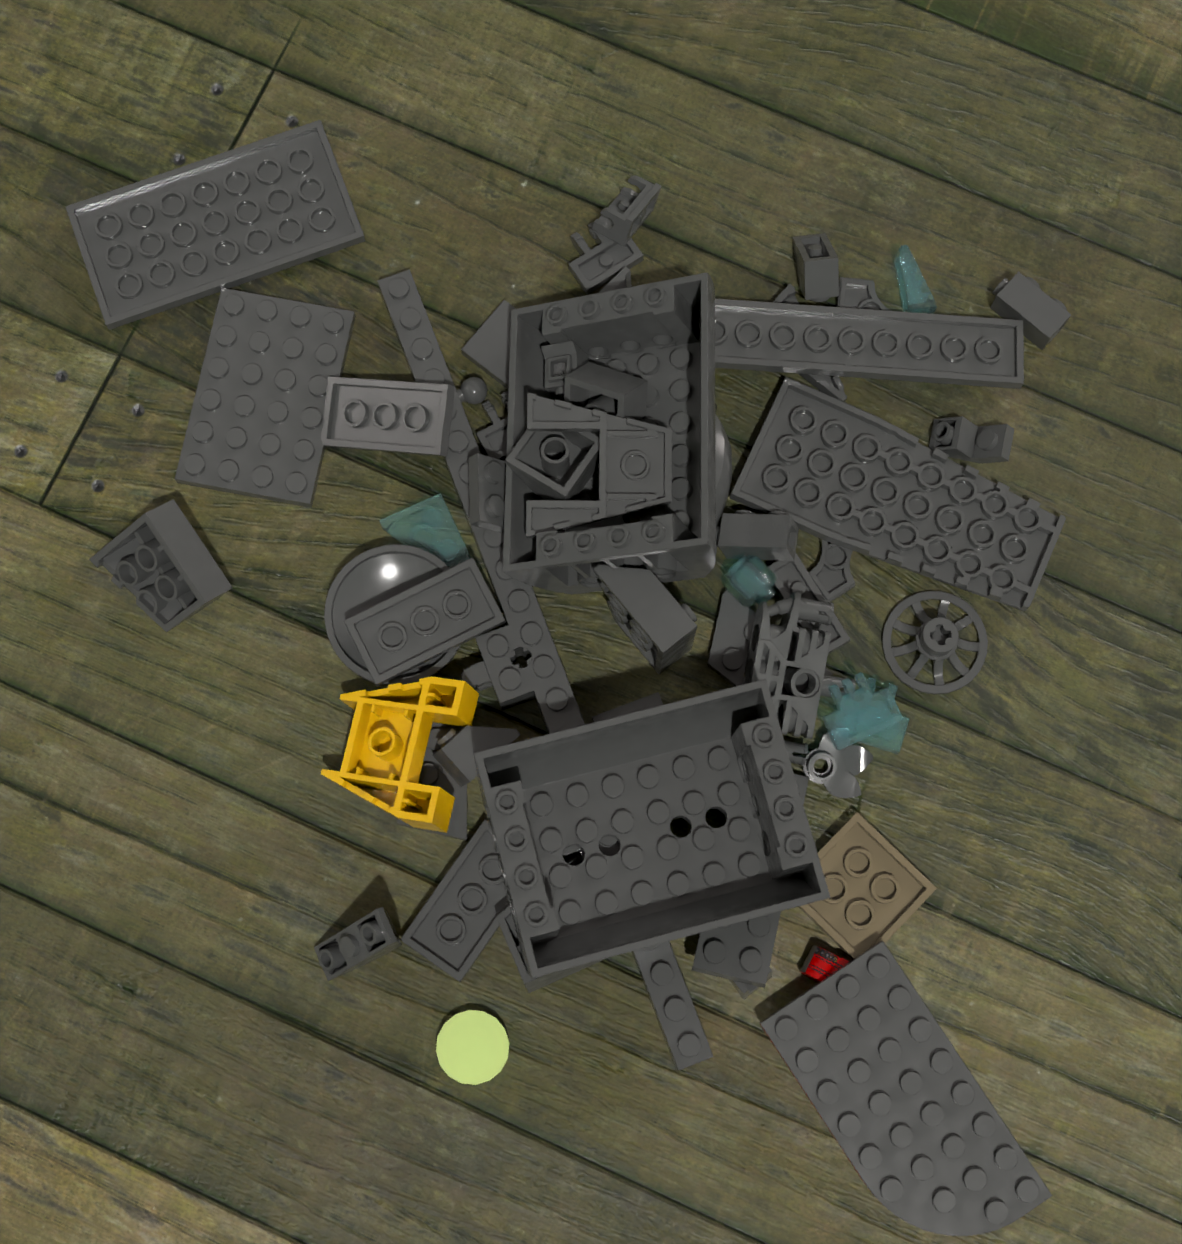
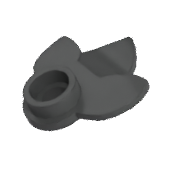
M835 728L822 736L818 748L806 754L807 760L802 768L805 776L809 777L810 781L824 784L832 796L847 799L855 798L861 795V788L854 776L871 763L873 755L861 746L849 744L848 728ZM818 759H823L826 762V768L822 772H816L814 769V763Z

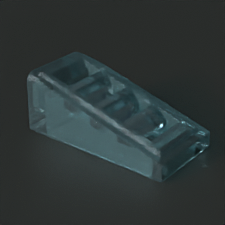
M902 245L898 249L894 263L903 312L934 314L937 305L908 245Z

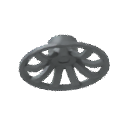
M926 591L907 597L894 608L884 625L882 650L889 668L902 683L922 693L934 695L947 694L961 689L978 675L987 655L988 639L980 616L966 601L953 594L942 591ZM930 599L941 600L937 618L931 619L928 617L920 601ZM949 603L961 608L967 616L956 623L946 619ZM911 606L922 625L920 627L911 626L900 622L897 618L905 609ZM974 623L979 642L962 640L959 638L958 632ZM892 629L914 636L916 640L900 647L891 648ZM956 649L978 652L976 661L970 670L960 661L955 652ZM919 650L921 655L906 674L894 657ZM928 659L933 660L934 685L914 680ZM945 659L962 676L957 681L944 685L943 661Z

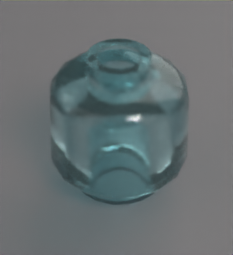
M743 555L724 574L727 577L725 581L726 590L744 607H751L755 603L759 605L763 601L768 602L776 593L772 587L776 583L777 576L758 556L747 558Z

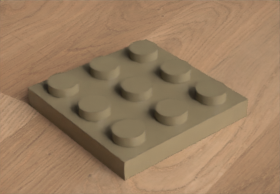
M856 812L818 852L831 898L798 907L853 960L879 941L886 943L937 888Z

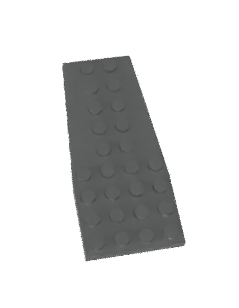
M785 377L733 488L730 499L764 514H768L770 511L785 512L792 516L800 530L827 542L1022 611H1026L1030 607L1065 523V516L1060 515L1057 517L1039 507L1041 503L1031 498L1027 501L1008 491L1009 486L1001 482L995 484L978 475L979 470L968 464L966 467L948 459L949 454L938 448H935L934 451L918 443L919 438L875 415Z

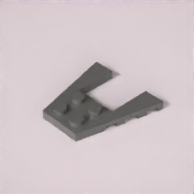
M527 393L528 431L600 432L599 501L526 500V538H534L540 532L562 531L672 503V429L631 418L625 419L596 409L590 410L561 400H551L539 397L537 394Z

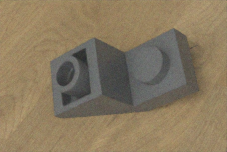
M963 416L934 419L929 449L934 451L935 448H938L949 454L950 458L979 464L1007 462L1010 457L1014 428L1008 424L978 427Z

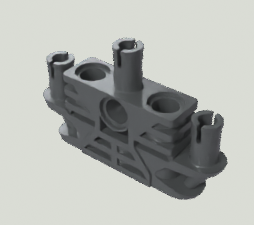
M800 591L791 593L789 598L777 601L776 604L768 606L767 602L763 601L758 605L742 685L766 679L782 734H790L796 737L801 735L804 738L812 739L820 696L843 699L850 702L854 697V693L848 690H841L840 688L855 690L856 683L852 678L847 679L824 675L831 633L824 630L803 628L797 626V622L799 619L830 625L833 616L819 614V611L834 613V604L832 602L827 603L801 598ZM782 615L779 625L770 624L771 616ZM802 673H807L809 677L808 686L798 691L795 687L796 678ZM783 686L787 692H782ZM785 741L790 762L803 766L807 758L793 752L808 754V744Z

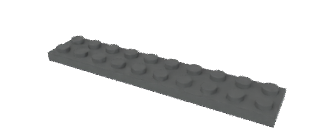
M715 298V368L1021 389L1024 384L1023 320Z

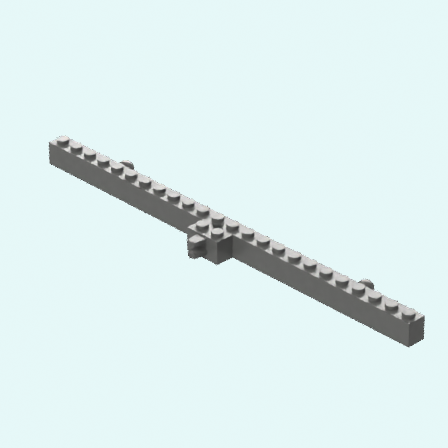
M410 269L377 280L381 297L413 381L454 386ZM470 377L462 383L460 389L456 390L455 388L447 457H443L507 626L475 637L483 661L471 665L470 668L463 669L461 681H466L476 691L493 687L501 711L535 699L548 734L585 725L534 590L531 585L520 582L503 572L504 533L470 525L469 457L481 453L461 403L479 404L485 400L488 393L487 385L482 379ZM519 656L529 658L525 668H520L519 663L516 665L512 663L516 662V658ZM607 836L599 841V849L606 856H614L620 850L619 842L614 837ZM669 941L631 951L676 1070H681L713 1057Z

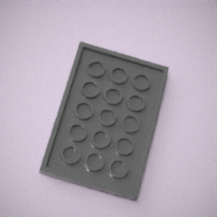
M221 288L175 481L184 485L312 508L326 446L321 441L328 376L342 377L356 318L355 312Z

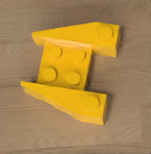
M431 676L421 678L419 682L404 685L402 683L388 685V688L373 691L365 689L340 694L339 700L355 710L340 771L322 769L321 775L414 828L447 833L455 797L441 787L418 784L432 723L463 727L472 726L479 693L466 681Z

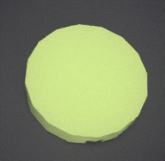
M467 1010L455 1014L444 1023L437 1036L436 1054L439 1065L450 1078L461 1084L478 1085L490 1081L502 1071L509 1057L510 1042L506 1029L497 1018L484 1011Z

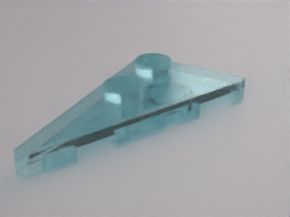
M441 493L379 520L382 529L400 543L423 549L435 555L449 568L471 559Z

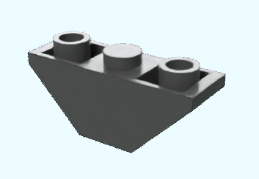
M381 907L315 946L314 949L318 956L319 964L323 968L327 980L330 981L383 957L402 944L388 911Z

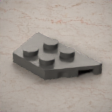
M726 590L722 596L707 666L733 687L743 684L756 613ZM825 668L824 675L832 676L833 673ZM802 673L796 678L795 687L798 691L808 686L809 677L807 673ZM783 686L782 692H787Z

